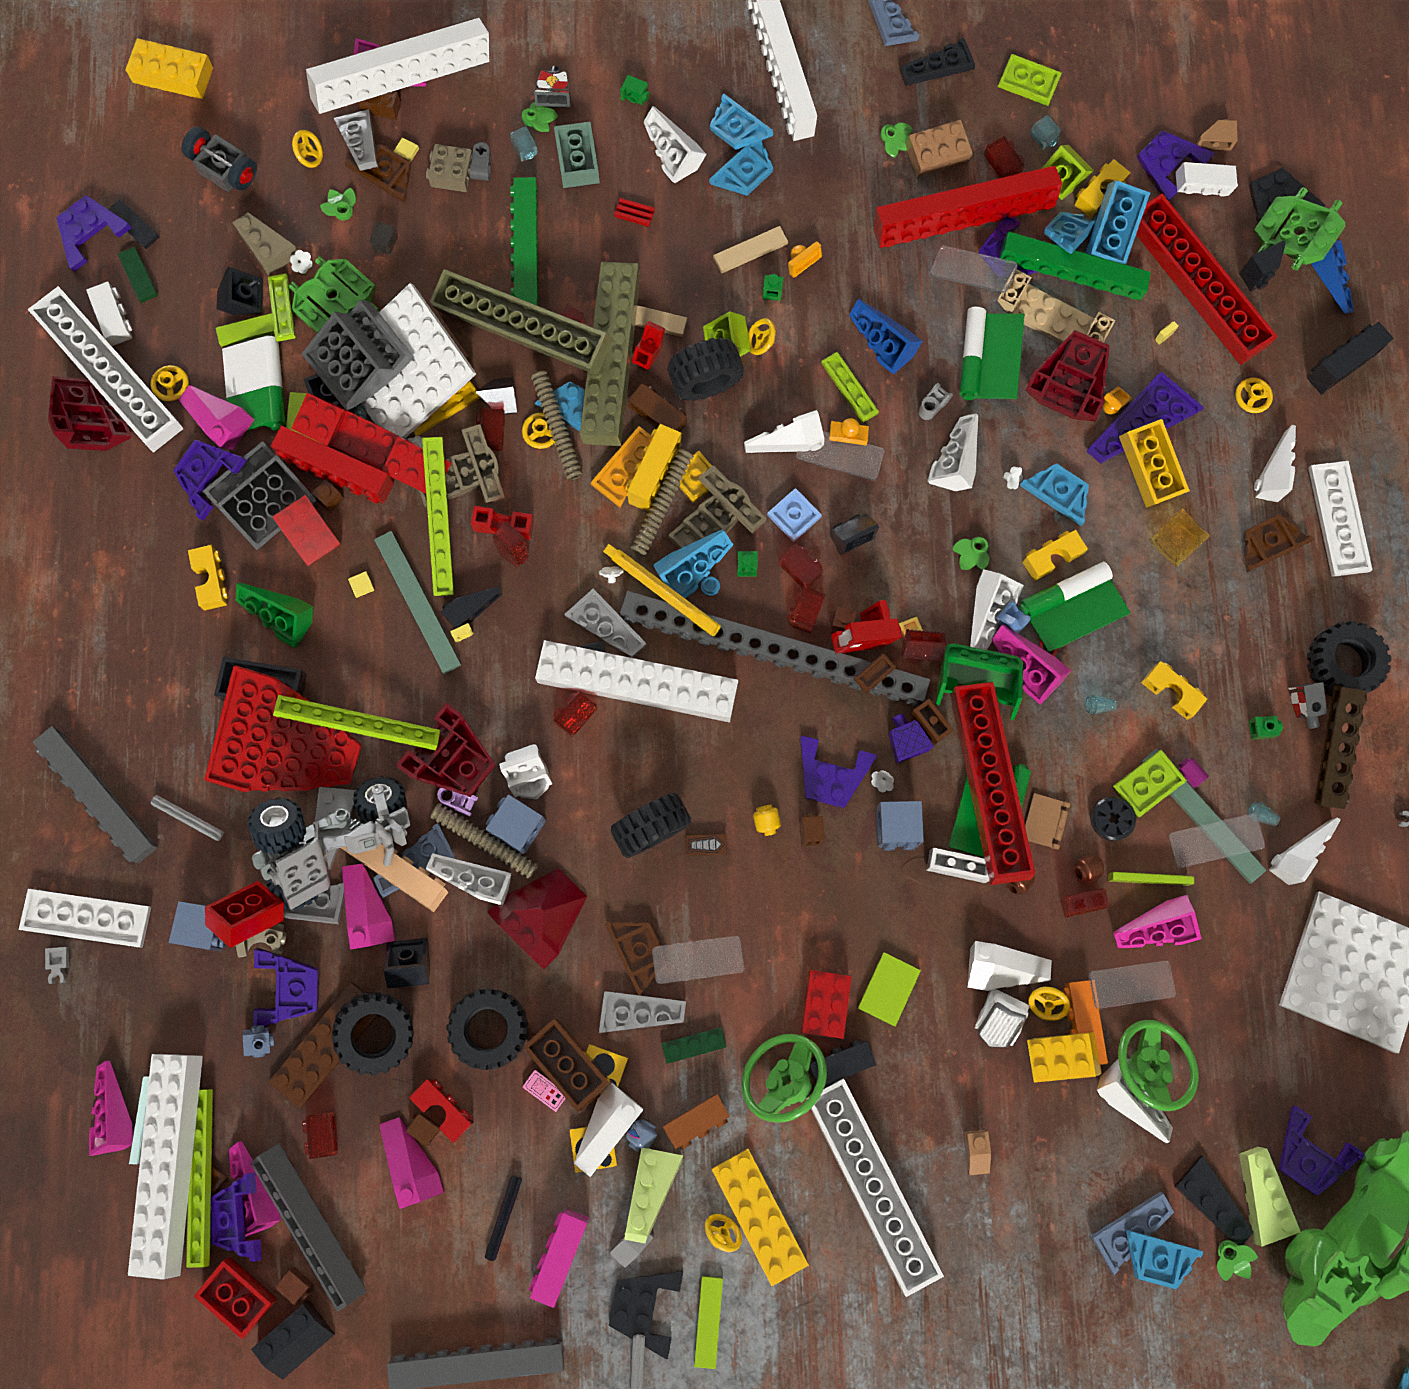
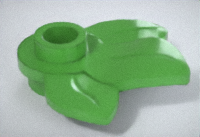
M534 102L530 108L523 110L521 118L525 125L533 126L540 132H549L548 123L557 119L558 114L553 109L546 108L547 106H535Z
M898 123L895 126L888 124L881 129L880 136L882 141L885 142V151L891 157L895 158L899 150L907 151L906 141L909 137L908 135L913 130L910 125L906 123Z
M351 188L347 189L343 195L330 189L328 202L321 204L320 207L328 216H336L339 220H348L353 215L352 207L356 203L355 193Z
M975 537L972 540L962 539L952 549L961 555L959 566L962 570L971 569L975 565L983 570L989 564V556L987 554L988 542L982 537ZM979 544L982 549H976L975 545Z
M1230 1240L1223 1241L1218 1247L1220 1258L1217 1262V1270L1221 1278L1227 1281L1234 1272L1240 1277L1250 1279L1251 1265L1249 1262L1258 1258L1255 1251L1247 1245H1237ZM1226 1248H1232L1233 1252L1227 1254L1225 1250Z

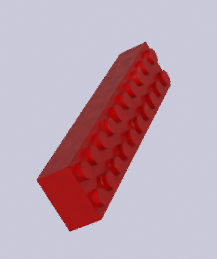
M1051 166L876 207L873 231L879 248L900 243H909L912 240L921 238L926 239L938 234L943 235L947 232L963 230L972 226H980L989 222H997L1006 218V216L1008 218H1015L1018 215L1032 214L1035 211L1044 209L1049 210L1056 206L1063 183L1056 166Z
M1160 194L1146 204L1136 236L1240 366L1269 347L1278 337L1166 197Z
M994 683L954 687L950 696L990 885L1031 880L1036 873Z

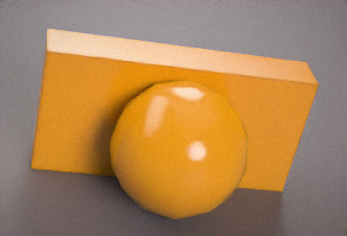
M817 241L808 248L803 245H797L792 248L790 253L792 260L788 262L789 274L793 278L822 257L821 244Z
M1116 387L1106 394L1102 408L1105 413L1113 415L1127 405L1132 398L1123 389Z
M848 418L843 423L831 421L829 440L867 445L869 426L859 425V422L853 418Z

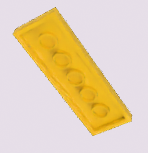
M747 1148L711 1168L771 1286L809 1266L749 1149Z

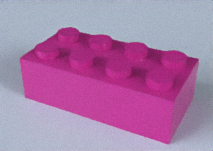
M568 1208L563 1213L560 1212L553 1226L557 1230L555 1233H551L545 1246L546 1249H549L548 1253H543L537 1266L540 1273L539 1275L535 1274L528 1289L532 1292L531 1299L554 1308L589 1217Z

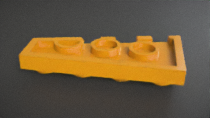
M638 426L591 482L595 489L619 508H621L627 495V483L630 479L633 480L636 474L634 473L635 467L644 458L642 456L646 445L649 446L652 441L650 439L651 435L640 426Z

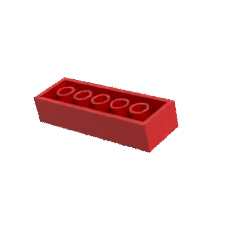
M284 426L280 427L271 444L275 455L280 457L284 463L289 465L294 463L298 469L304 472H308V470L314 472V476L321 480L327 478L332 481L333 485L339 488L345 486L350 489L351 493L357 496L361 494L367 496V500L374 504L378 502L384 504L394 485L388 473Z

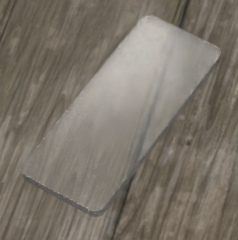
M942 246L933 263L930 274L933 277L1005 293L1011 284L1018 266L1014 261Z
M823 432L824 446L816 451L797 452L796 457L799 460L866 479L876 480L885 451L881 447L870 444L860 445L829 440L830 433Z
M1256 814L1239 816L1169 834L1176 866L1179 868L1260 850L1265 847Z
M738 936L657 946L652 949L655 978L658 984L742 973L744 971L741 941Z
M1168 961L1104 969L1089 973L1094 1005L1097 1009L1176 996L1171 967Z

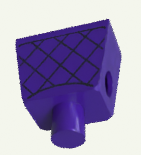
M903 714L892 718L896 728L889 732V738L896 764L933 749V744L918 721L915 720L907 723Z

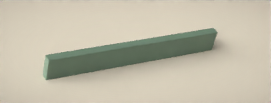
M392 531L374 539L443 674L461 666Z
M1155 749L1141 763L1145 762L1159 750ZM1187 781L1169 794L1249 884L1253 883L1266 871Z

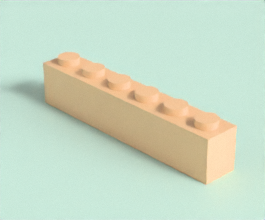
M379 844L376 849L358 854L348 852L346 846L341 847V849L432 912L437 909L448 894V891L444 888L446 885L437 877L434 880L428 877L430 874L422 867L415 868L412 866L414 863L406 856L399 857L396 855L398 851L395 849L391 865L385 866L383 860L386 849L382 844Z

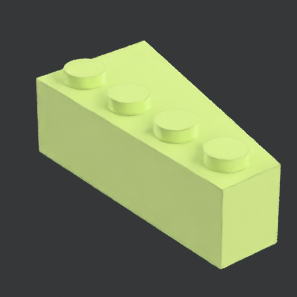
M1256 1147L1240 1153L1243 1182H1245L1247 1193L1245 1196L1250 1213L1249 1222L1254 1232L1252 1242L1263 1247L1300 1233L1301 1231L1268 1149Z
M641 1148L625 1240L646 1243L680 1168L683 1155Z

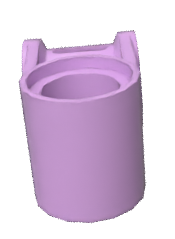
M439 789L437 795L442 804L464 815L471 816L470 811L478 797L474 795L468 797L452 792V798L445 801L442 796L444 792L449 790Z

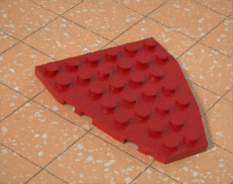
M237 665L234 666L204 780L242 792H250L251 790L307 791L319 787L326 788L333 787L334 785L350 784L353 780L362 744L348 731L273 716L278 695L304 701L309 700L276 677Z

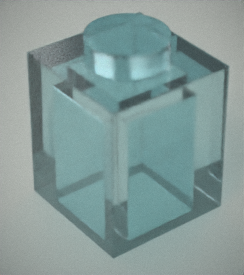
M1046 115L1033 125L1030 135L1045 150L1047 147H1053L1057 144L1062 130L1049 115Z
M526 126L510 133L511 144L521 161L531 159L538 154L536 143Z

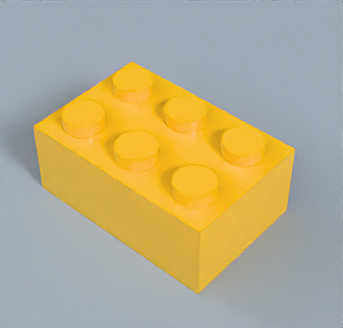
M1094 1032L1027 1040L1034 1083L1101 1075Z

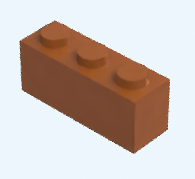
M716 1093L663 1125V1128L674 1148L680 1147L683 1150L692 1144L690 1140L697 1136L701 1139L710 1133L709 1129L715 1125L719 1128L728 1123L727 1118L730 1115Z

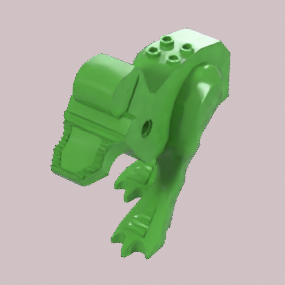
M1408 1130L1402 1134L1400 1139L1395 1138L1393 1140L1391 1138L1387 1141L1381 1138L1373 1146H1370L1356 1171L1355 1190L1351 1199L1332 1217L1323 1230L1316 1228L1305 1229L1298 1233L1289 1244L1285 1252L1287 1271L1291 1276L1283 1293L1281 1306L1291 1337L1297 1344L1307 1346L1321 1345L1330 1332L1357 1310L1359 1306L1370 1305L1380 1296L1385 1299H1392L1403 1292L1409 1291V1238L1393 1260L1390 1258V1255L1403 1239L1409 1222Z

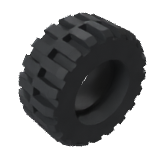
M711 338L706 341H699L696 344L693 343L689 347L680 350L679 353H676L670 359L667 371L675 394L686 401H697L698 399L703 400L707 399V397H714L729 388L731 389L743 377L744 366L735 343L729 339Z
M1355 621L1340 622L1314 638V642L1309 646L1311 652L1307 653V660H1310L1307 668L1308 671H1312L1311 678L1313 681L1323 682L1326 694L1332 696L1334 686L1366 690L1365 694L1377 689L1386 680V674L1391 669L1388 663L1392 659L1391 655H1388L1387 652L1390 649L1388 644H1384V637L1382 635L1378 636L1376 634L1377 630L1373 627L1367 628V624L1362 622L1357 625ZM1338 644L1348 645L1359 654L1362 661V670L1358 677L1346 674L1338 666L1335 659V650Z
M670 793L618 820L611 826L610 832L622 855L630 858L681 832L691 825L692 819L680 796L676 793Z
M479 989L465 995L460 1002L455 1004L453 1012H450L448 1017L450 1020L446 1027L449 1036L447 1040L451 1044L453 1054H456L459 1057L458 1060L462 1063L480 1070L496 1069L513 1061L519 1052L523 1050L524 1043L528 1037V1021L526 1020L525 1011L520 1006L521 1004L510 994L495 989ZM484 1009H493L499 1012L507 1023L505 1039L499 1046L493 1049H482L476 1046L469 1036L468 1028L472 1017Z
M375 991V993L365 992L361 996H354L351 998V1001L345 1003L341 1007L340 1012L337 1013L332 1028L333 1048L340 1062L347 1065V1069L352 1072L355 1070L358 1071V1074L364 1076L365 1073L377 1076V1073L383 1072L385 1074L390 1072L389 1069L397 1068L400 1065V1061L406 1059L408 1051L413 1044L414 1029L407 1008L403 1006L401 1001L393 998L392 995H385ZM369 1014H379L386 1017L393 1027L391 1042L386 1048L378 1052H365L359 1049L353 1040L355 1024L363 1016Z

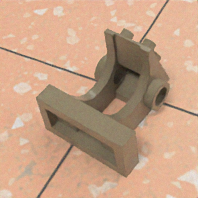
M278 923L236 945L238 958L247 956L249 948L259 942L269 945L273 953L282 955L283 946H280V944H285L287 935L286 932H283L284 925Z

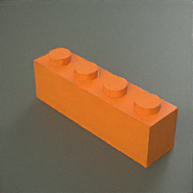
M1094 980L1064 983L1063 993L1070 1002V1010L1067 1014L1068 1021H1071L1072 1025L1070 1034L1094 1032L1100 1065L1108 1064Z

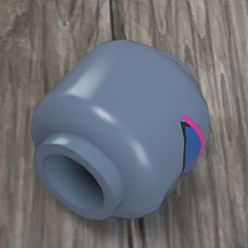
M643 1118L641 1121H634L626 1134V1138L630 1141L628 1146L637 1152L641 1148L649 1149L657 1137L656 1127Z

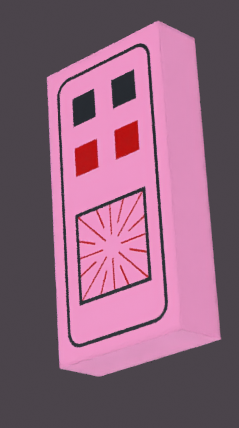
M534 1070L523 1086L525 1090L555 1112H557L566 1099L552 1081L537 1070Z

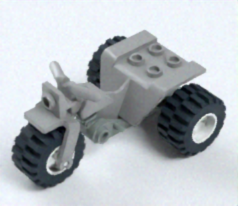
M379 776L376 779L373 777L370 778V781L362 782L363 785H359L356 788L357 791H354L353 802L358 822L356 818L354 820L351 818L350 813L346 809L341 808L322 820L313 822L312 825L306 828L300 806L293 800L290 801L288 798L281 799L280 797L274 800L268 799L267 802H261L258 804V807L252 809V813L248 816L247 824L255 847L258 850L261 849L252 856L253 865L256 869H260L269 891L284 902L285 910L288 908L296 910V908H304L305 905L309 906L312 904V900L318 898V894L330 887L327 854L332 849L346 846L348 852L358 854L376 849L382 843L386 849L383 864L385 866L391 865L394 854L393 841L401 846L407 844L405 828L410 826L405 792L398 780H392L391 777L383 778V776Z

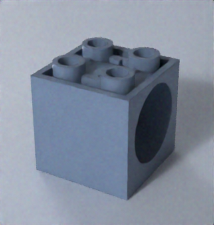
M508 795L500 800L497 806L499 810L495 816L492 814L487 820L486 830L525 855L546 820L539 813Z
M922 801L880 802L876 807L878 847H883L884 851L895 850L898 847H903V850H915L924 842Z
M178 901L169 943L222 952V948L226 944L205 926V906Z

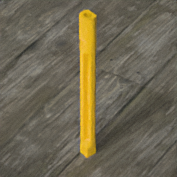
M610 544L607 545L603 552L610 556L613 562L711 636L716 635L721 628L720 624L623 551L617 550Z

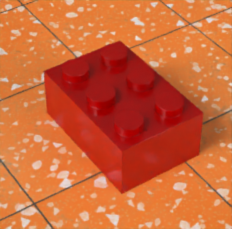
M306 495L272 517L308 567L341 545Z
M256 881L205 906V926L227 946L232 948L282 922L284 902L276 897L274 893L272 894L261 882Z
M809 970L801 1033L844 1039L852 976Z
M231 1257L221 1262L194 1295L199 1302L241 1339L251 1333L278 1300Z

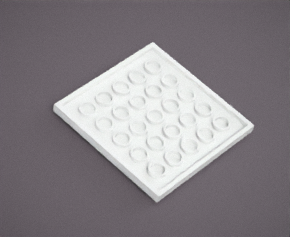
M411 283L390 301L379 314L412 353L414 358L386 386L361 403L375 424L403 438L409 436L476 375L474 369L419 291Z
M1320 891L1316 892L1279 1006L1391 1052L1399 1053L1409 1022V928Z

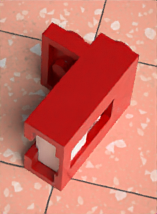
M886 600L878 601L860 613L861 622L849 623L845 626V631H836L831 635L835 654L882 649L902 637L898 619L890 618V610Z

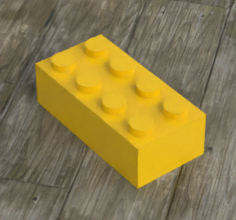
M137 38L125 70L133 83L203 99L213 66L206 54Z
M1162 419L1119 436L1146 508L1190 491Z
M662 424L659 425L658 429L653 430L650 437L652 441L649 446L646 445L642 453L644 458L641 463H637L634 470L636 474L633 480L630 479L626 486V490H628L626 496H628L629 504L649 513L652 503L655 502L654 498L657 497V492H660L659 488L663 486L662 482L665 481L664 478L668 475L667 471L670 470L669 467L673 465L672 461L675 460V455L678 454L677 451L681 448V432Z

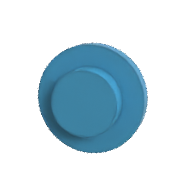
M709 576L702 580L701 590L705 595L713 596L719 592L720 583L718 579Z

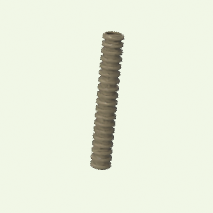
M538 371L531 376V380H534L533 385L536 386L535 391H538L539 402H542L541 407L544 408L545 419H548L546 422L549 424L548 428L551 430L550 433L553 436V441H555L556 451L559 452L560 462L563 463L562 468L565 469L564 473L567 474V480L577 479L583 473L580 471L579 461L576 460L575 450L572 449L571 439L568 438L569 433L566 432L565 422L562 421L561 410H558L557 399H554L553 388H550L551 383L548 382V373L546 371Z
M678 449V454L675 455V460L672 461L673 465L669 467L671 470L667 471L668 476H665V481L662 482L663 486H660V492H657V497L654 498L655 503H652V508L649 509L650 513H647V519H644L645 523L641 525L642 529H639L640 534L636 536L637 540H634V546H631L632 551L639 555L646 556V550H649V545L652 544L651 540L655 538L654 534H657L656 529L660 528L659 523H662V518L665 517L664 513H667V507H670L669 502L673 501L674 492L678 490L677 486H680V481L683 480L682 475L686 474L687 465H690V459L694 457L687 450Z
M439 803L435 806L431 813V819H436L438 823L441 822L442 826L446 825L447 829H452V832H457L459 836L462 835L463 839L467 838L468 842H473L475 846L478 845L479 849L483 848L484 852L488 851L489 855H494L495 859L499 858L500 862L504 861L505 865H510L512 869L515 868L516 872L520 871L521 875H527L526 878L529 879L534 875L538 868V863H532L533 860H528L527 856L523 857L522 853H516L517 850H512L511 846L507 847L506 843H501L499 839L495 840L496 837H491L490 833H485L483 829L479 830L480 827H475L474 823L470 824L469 820H464V817H458L459 814H454L453 810H448V807H443V804Z

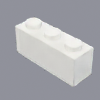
M1184 162L1176 171L1177 192L1229 196L1238 186L1236 166Z
M105 282L86 289L105 340L111 346L132 339L130 331L133 329L129 320L125 319L124 315L127 313L123 304L119 303L118 299L121 297L117 288H113L109 282Z
M937 848L930 850L926 871L982 883L989 881L984 858Z

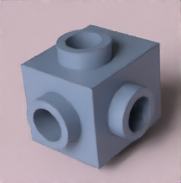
M257 1025L249 1030H242L244 1056L253 1055V1057L258 1058L265 1056L266 1053H270V1046H274L273 1033L269 1034L268 1027L264 1028L263 1025Z

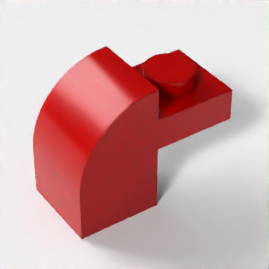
M651 321L646 323L642 340L635 348L632 363L645 369H650L663 346L666 328Z

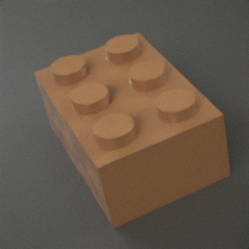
M961 120L911 134L906 141L907 152L916 178L966 164L973 154Z

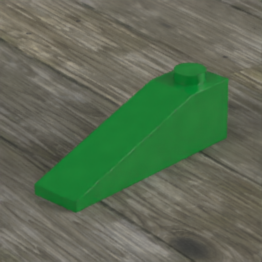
M240 582L236 583L235 600L251 615L258 616L263 621L262 625L265 628L270 627L276 633L275 637L294 648L298 647L312 624L313 606L298 598Z

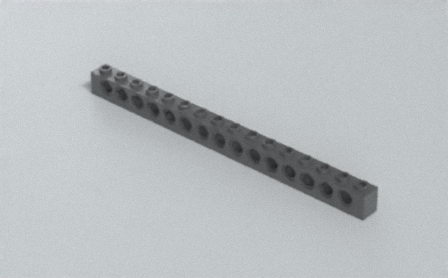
M630 591L626 593L620 612L621 618H624L623 620L628 623L634 624L638 622L645 628L653 629L655 627L669 635L676 633L686 640L693 638L699 640L698 642L703 645H717V648L723 651L734 650L740 656L747 657V655H751L761 662L768 660L774 662V665L778 667H792L793 671L798 673H804L805 671L812 673V676L816 678H829L831 682L836 684H842V682L850 684L849 687L857 690L861 688L853 679L872 663L842 653L835 654V651L709 614L706 615L721 625L719 630L723 633L722 636H711L704 630L697 632L693 629L696 624L669 603ZM645 608L648 612L645 615H639L637 610ZM663 613L666 615V618L659 621L656 619V615ZM677 619H683L685 624L677 626L674 622ZM738 635L741 641L735 643L731 640V637ZM751 641H758L760 646L752 648L749 643ZM775 646L779 649V652L772 654L768 648ZM795 652L798 657L790 659L787 653ZM808 657H813L816 659L817 663L814 665H810L807 663L806 659ZM829 662L833 663L835 665V669L828 670L825 667V664ZM851 668L854 671V675H846L844 669ZM895 669L885 678L891 681V687H885L881 681L869 692L874 695L884 694L891 700L899 701L901 699L907 701L908 705L918 706L925 700L930 679ZM908 685L911 692H904L901 686Z

